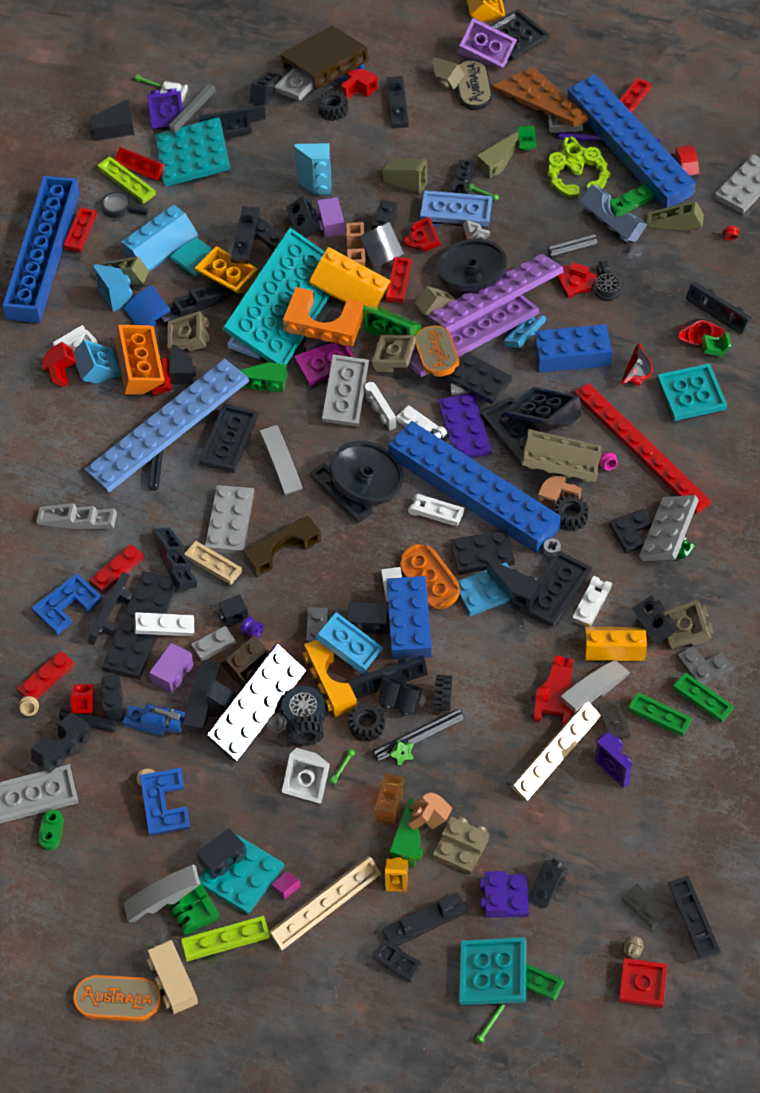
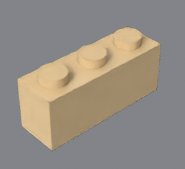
M172 940L149 949L148 954L150 958L146 959L150 970H155L157 977L154 979L158 989H163L165 995L162 997L167 1009L171 1007L173 1013L176 1014L198 1004L195 991Z

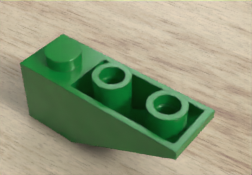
M268 362L240 370L249 379V382L242 388L284 393L288 376L287 364Z

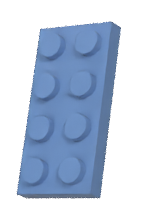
M424 191L420 220L430 217L432 222L463 224L466 220L479 223L481 226H489L492 196Z

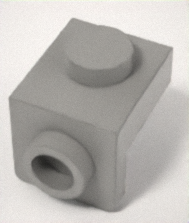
M469 220L463 223L467 240H486L490 236V231L482 229L479 223Z

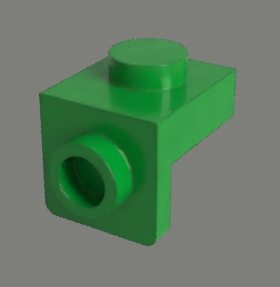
M534 125L518 126V144L520 149L529 151L532 148H537Z
M725 332L720 338L704 334L701 338L703 352L706 354L723 357L731 348L729 333Z

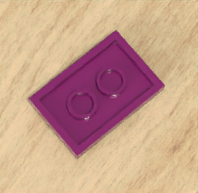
M331 342L296 355L294 360L307 384L311 386L329 379L333 354L355 358L349 346Z

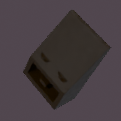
M254 635L220 664L231 678L242 687L269 651Z

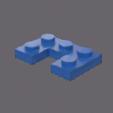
M76 573L34 605L32 611L58 635L73 624L72 620L62 611L76 601L88 612L102 601V596Z
M181 768L140 775L149 836L191 829L187 807L166 809L164 793L184 790Z

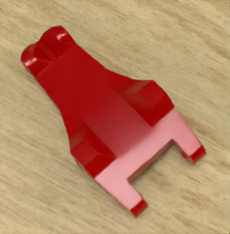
M559 655L554 656L549 678L541 687L537 688L534 721L540 722L542 713L563 717V727L571 718L573 711L561 701V696L572 688L571 678L574 664L572 658H564Z

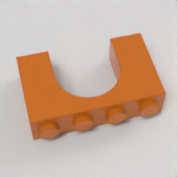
M296 287L283 319L284 331L353 347L363 320V307L365 303L347 299L343 312L338 319L328 323H321L309 316L314 303L313 291Z

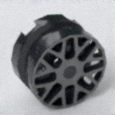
M613 274L600 275L596 280V296L607 302L613 301L614 298L617 299L620 293V279Z

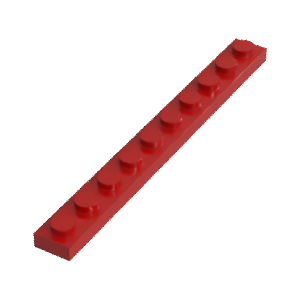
M590 383L575 391V395L579 396L580 402L677 496L696 495L699 501L694 511L695 514L711 504V500Z

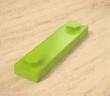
M110 156L97 165L101 173L142 204L156 195L153 188Z
M261 916L181 939L186 960L191 961L270 938L265 917Z

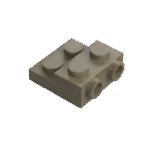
M199 311L168 321V350L170 353L172 345H177L181 350L187 348L190 352L205 348L206 342L209 341V335L206 331V328L209 327L208 319Z
M381 335L379 342L376 344L375 355L372 356L371 360L375 371L393 372L394 367H408L416 343L415 335Z
M698 600L663 612L665 615L669 614L675 623L672 627L676 632L668 637L672 649L689 643L695 646L712 640L710 634L714 633L710 622H706V617L709 616L705 605L701 606Z
M451 817L433 853V858L471 875L489 841V833L481 825H476L475 827L469 825L468 821L463 817Z

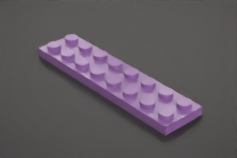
M544 254L537 255L532 260L522 263L513 270L507 271L494 285L482 290L465 293L458 299L450 301L445 307L435 309L432 314L427 315L428 321L435 326H442L449 332H452L563 273V267Z
M521 294L450 332L458 357L539 314L538 307ZM415 346L408 366L420 377H423L428 373L423 369Z

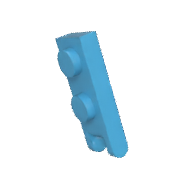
M534 316L521 323L504 340L505 345L514 348L522 347L534 335L535 331L545 323L546 317L540 316L535 320Z

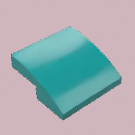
M195 238L176 250L170 259L193 276H197L201 273L195 271V267L213 249L198 238Z

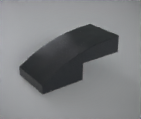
M385 939L382 940L372 956L374 960L409 982H412L422 965L421 961L406 954L400 947Z

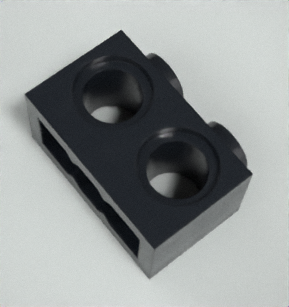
M304 196L286 206L288 211L287 217L293 225L291 228L303 237L307 238L321 228L312 203Z
M652 595L632 608L656 645L676 632L672 627L675 623L670 615L663 613L665 607L660 600L655 601Z

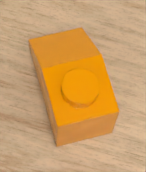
M399 857L387 859L385 867L386 891L407 892L408 860Z

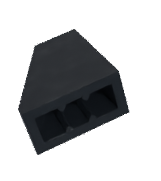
M124 100L91 117L92 124H89L90 134H94L95 141L134 135L129 100Z

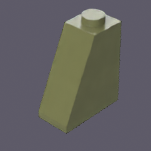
M390 159L387 165L385 164L382 168L383 182L420 195L427 185V160Z

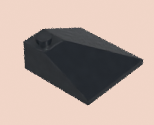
M538 387L531 388L502 411L503 415L547 425L572 424L582 416L579 396Z

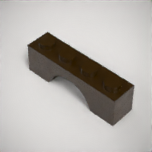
M308 515L304 518H299L288 527L280 529L272 536L264 538L258 544L252 545L243 551L245 563L258 578L273 569V557L280 549L296 546L307 550L321 542V531Z

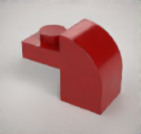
M364 69L352 70L347 73V81L341 85V90L348 99L357 91L368 97L378 89V76Z
M692 145L676 147L675 152H671V156L689 175L699 174L698 158Z
M60 342L51 347L43 358L42 369L50 373L51 381L61 387L68 385L65 369L76 363L73 347Z

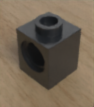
M240 594L218 603V617L221 622H225L227 628L239 624L249 617L248 609Z

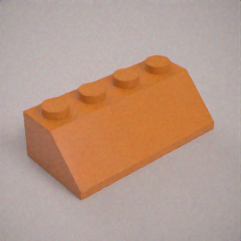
M118 325L114 340L124 393L144 394L163 384L165 380L154 327L147 325Z

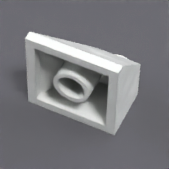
M296 748L289 755L282 793L321 803L330 764L316 753Z

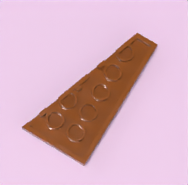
M534 67L492 85V91H500L508 98L510 96L517 99V102L537 111L540 109L548 116L554 115L558 117L559 121L572 127L588 121V115Z

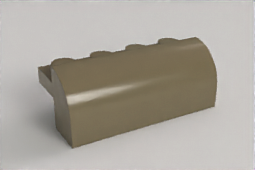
M528 429L521 464L530 469L538 468L547 473L555 472L569 478L577 477L586 482H596L598 464L602 454L601 446Z

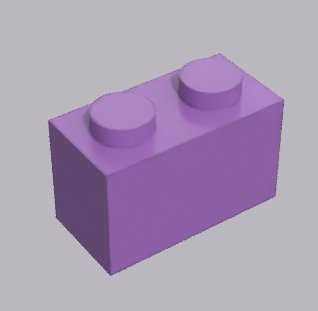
M338 197L318 200V208H315L317 218H320L318 221L321 227L320 231L324 232L325 237L345 234V223Z
M171 643L149 672L151 682L172 693L175 687H179L185 673L189 672L193 667L191 652Z

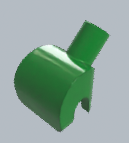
M687 538L683 539L677 555L678 559L686 558L695 546L693 543L686 542Z

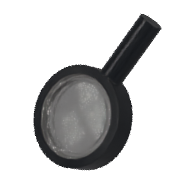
M122 192L108 193L101 201L103 213L112 218L122 217L129 211L148 214L149 212L147 207L130 204L129 197Z

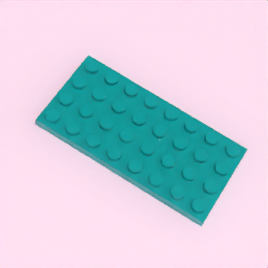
M289 228L222 330L268 362L287 364L304 338L303 335L284 331L283 319L295 288L313 291L314 303L309 313L313 320L316 319L330 297L326 292L309 284L325 252L295 230Z

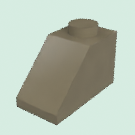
M434 57L432 60L435 76L440 86L445 89L450 88L454 90L465 75L459 64Z
M427 286L415 304L419 307V311L427 316L432 314L435 309L443 308L455 299L447 291Z

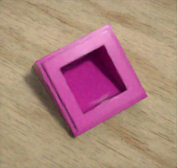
M285 872L271 886L285 900L300 888V881L290 873Z

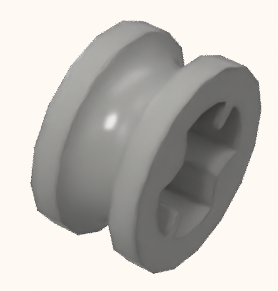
M553 538L547 539L543 546L544 554L549 558H554L558 550L560 551V542ZM549 546H553L552 548L555 547V550H551V548L549 549Z

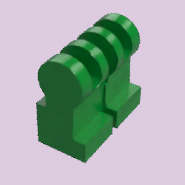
M201 883L174 905L167 904L168 908L172 909L171 913L173 916L178 917L176 919L177 923L183 925L181 929L185 935H190L199 928L206 927L220 919L218 910Z

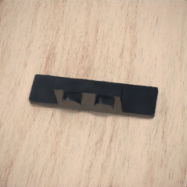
M261 105L199 115V122L219 117L224 138L252 134L250 122L266 119L265 106Z

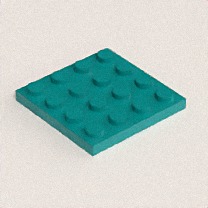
M219 117L181 127L176 133L166 131L155 134L160 163L165 164L162 171L165 187L231 170Z

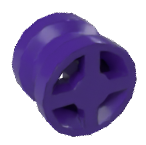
M249 616L243 621L239 631L243 635L247 634L249 639L254 635L259 638L263 632L264 625L260 622H255V619Z

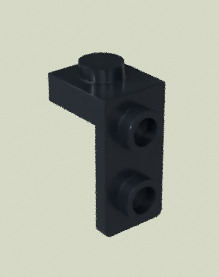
M555 858L544 861L528 896V900L544 908L548 907L560 878L564 877L567 873L568 868L563 866L564 862Z

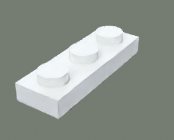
M135 613V634L193 636L194 615Z

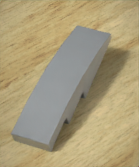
M278 425L260 430L270 463L273 465L284 496L302 491L301 482Z
M74 503L44 506L39 509L36 523L38 525L58 528L108 529L114 528L117 512L114 508L97 510L94 506L77 508Z
M614 660L570 688L561 696V701L576 713L587 702L591 704L599 696L603 697L625 679L630 672Z
M190 865L160 879L125 901L124 907L127 921L135 923L146 913L154 914L166 904L174 905L200 885L196 865Z

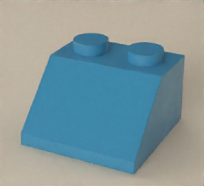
M98 264L93 265L98 290L114 312L125 307L131 300V296H133L132 290L129 287L131 282L128 275H124L119 268Z
M83 340L73 351L76 360L75 365L81 379L85 382L97 384L121 376L120 367L110 347Z

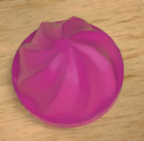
M603 452L599 461L600 467L607 471L613 470L618 464L616 455L611 452Z

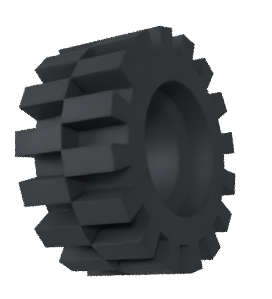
M330 90L331 93L326 91L325 94L322 93L321 97H319V114H321L322 118L325 117L326 120L330 118V121H333L334 118H336V121L339 120V117L341 119L344 118L348 112L347 96L343 92L339 94L338 90H336V93L333 90Z
M568 495V498L562 496V500H557L554 512L561 516V529L565 530L567 527L568 531H571V528L577 531L578 527L581 529L583 524L586 525L589 508L587 502H583L582 497L578 499L577 495H574V498ZM572 509L577 511L578 515L567 516L564 514V511Z
M436 674L434 711L450 712L453 681L451 675Z
M365 702V706L359 703L358 708L355 706L352 708L353 712L350 711L348 717L349 730L352 736L355 735L358 740L362 737L364 742L366 738H369V742L372 741V737L378 739V734L382 735L385 729L383 710L381 711L379 706L375 708L374 703L368 706V702ZM370 717L375 722L372 726L364 727L359 724L361 718Z
M303 714V717L298 715L296 719L292 717L287 721V740L294 746L298 744L300 747H303L305 744L310 746L311 743L314 745L316 741L320 742L324 738L322 719L318 716L314 717L311 714L309 716Z

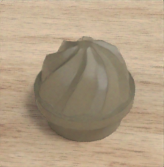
M629 936L623 942L624 954L629 958L635 959L640 957L644 951L643 940L638 937Z

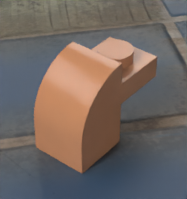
M554 476L543 483L538 494V502L554 510L555 503H557L558 499L562 500V496L568 498V495H571V498H574V495H577L578 499H580L582 488L573 484H567L565 476Z
M427 793L409 806L413 812L411 814L412 819L408 825L415 830L426 823L431 829H434L447 820L452 807L439 795Z

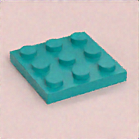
M710 363L657 375V381L674 421L727 410L728 405Z
M238 836L246 847L247 854L241 862L229 867L223 876L213 879L204 869L198 878L204 889L246 915H249L282 871L284 863Z
M525 937L461 941L459 999L461 1005L526 1002Z

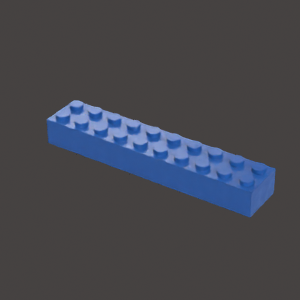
M596 74L568 88L567 97L588 115L586 123L632 174L655 194L654 198L664 208L675 206L694 195L695 181Z
M52 176L43 177L3 303L6 320L41 323L64 247L63 245L79 198L80 191L77 179Z
M413 421L388 444V451L396 457L401 466L496 528L506 530L510 537L536 554L544 546V542L552 538L560 529V515Z

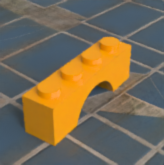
M318 640L304 644L305 652L302 653L306 664H310L312 678L314 680L317 679L319 683L317 687L320 694L326 698L325 705L327 710L332 711L334 717H338L353 711L352 708L354 706L357 708V700L349 683L336 682L326 673L329 666L334 663V652Z

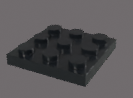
M519 9L489 25L517 40L508 57L512 61L547 41L550 35Z

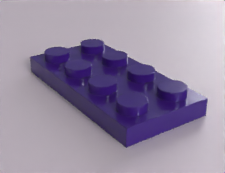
M470 393L438 399V405L450 445L469 458L491 455V446L475 395Z

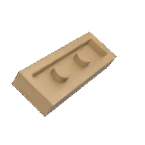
M197 541L184 554L189 561L230 585L242 573V567Z

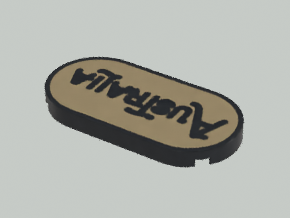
M474 59L460 62L459 66L465 74L457 85L460 103L471 110L486 108L492 101V90L486 65Z

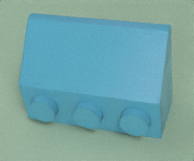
M329 143L295 144L297 183L314 195H330L331 166Z

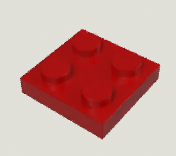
M624 958L619 1002L663 1008L667 964Z

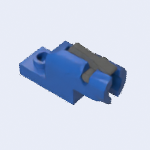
M146 704L144 709L130 705L123 720V725L162 735L163 731L181 732L180 724L183 725L185 712Z

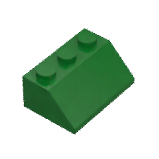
M374 305L363 307L364 332L380 338L381 335H416L421 330V324L389 312L384 308Z

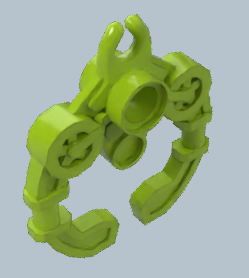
M566 137L563 141L564 148L560 152L551 154L549 157L548 176L551 178L550 185L566 197H579V186L573 184L565 185L557 176L560 173L559 171L565 166L574 175H580L583 172L584 163L592 166L596 165V169L600 170L598 174L599 180L588 183L587 190L591 184L600 186L603 189L607 183V178L610 177V172L607 171V162L601 156L600 150L595 147L587 149L581 147L574 137H570L572 143L567 144L569 139Z

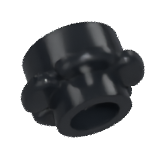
M607 261L598 262L599 265H596V269L599 275L611 273Z

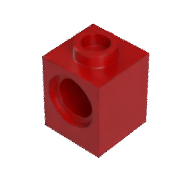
M74 684L71 692L72 713H92L95 705L94 684Z

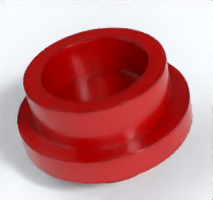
M733 225L727 226L722 230V235L726 240H735L740 234L739 228Z

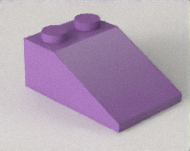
M473 18L456 53L468 59L478 60L484 64L503 69L517 40Z

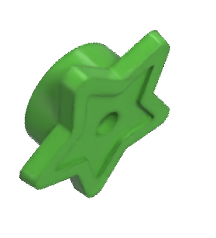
M397 741L392 752L389 753L391 757L396 758L397 765H401L405 760L413 759L411 754L413 743L405 744Z

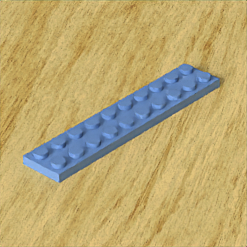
M226 359L222 360L85 468L86 473L108 493L111 492L249 382L248 377Z

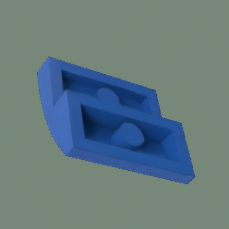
M152 285L138 293L123 308L135 325L155 326L156 319L170 312L168 305Z

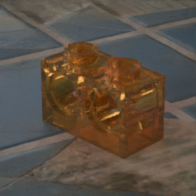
M390 773L384 774L375 806V820L396 824L405 791L404 776Z

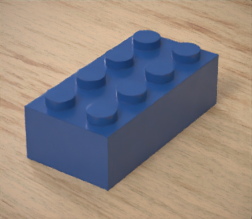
M606 324L535 331L534 348L539 373L611 366L612 349Z
M426 576L386 578L392 660L404 657L405 659H412L421 655L424 658L431 657L432 646Z

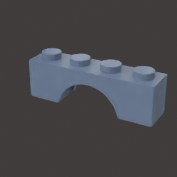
M591 184L580 200L585 205L584 208L591 213L594 212L596 218L601 222L609 224L607 227L610 230L620 233L619 237L624 241L636 242L647 224L636 215L630 213L616 218L610 209L611 195L600 186Z

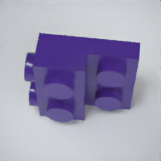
M177 88L167 89L166 93H161L160 90L150 91L151 94L148 95L152 129L169 127L183 111L181 91H177Z
M610 732L603 733L596 741L594 761L624 788L630 781L631 760L627 755H622L623 743L617 736H613Z
M506 871L484 872V878H480L481 891H485V897H481V910H486V918L528 917L527 874L506 875Z

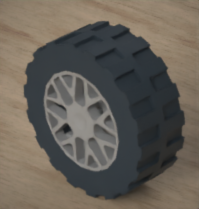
M297 686L294 689H290L284 695V699L281 702V710L285 724L292 717L296 719V716L300 715V717H303V714H307V716L311 714L314 717L318 716L324 721L326 705L324 696L320 694L319 690L311 686Z

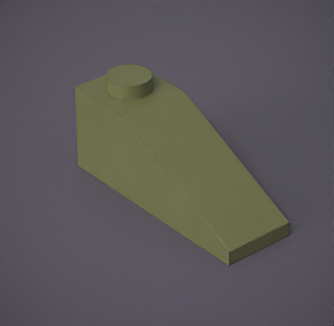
M515 132L477 155V168L489 179L504 170L518 146V133Z
M695 200L648 212L646 224L648 228L688 231L703 226L704 213Z
M138 256L98 263V265L121 269L123 274H127L131 284L129 286L143 284L149 273L148 268Z

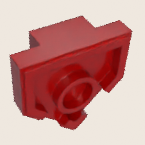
M430 217L413 223L409 235L403 241L404 246L426 252L441 245Z
M574 262L571 266L564 264L563 273L559 274L558 282L565 290L567 298L592 290L597 280V274L590 273V267Z

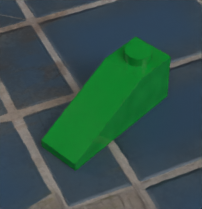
M409 798L390 850V859L399 857L408 860V866L415 867L416 861H420L422 858L423 849L421 848L419 829L413 830L408 825L412 819L411 814L413 812L409 806L414 803L413 798Z

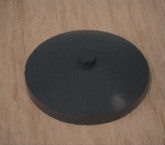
M469 239L457 242L445 249L437 261V273L441 282L449 288L458 291H478L488 288L497 283L507 270V257L504 250L496 243L483 239Z
M352 441L343 444L333 454L329 466L330 476L336 488L349 499L366 505H380L391 501L399 493L404 480L402 467L396 457L384 447L368 441Z

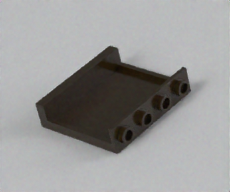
M333 25L280 54L283 68L285 69L290 65L312 79L313 88L316 90L369 61L367 47Z

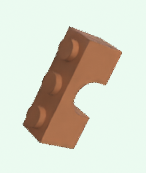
M364 222L346 223L347 257L365 267V249L359 238L360 235L364 234Z

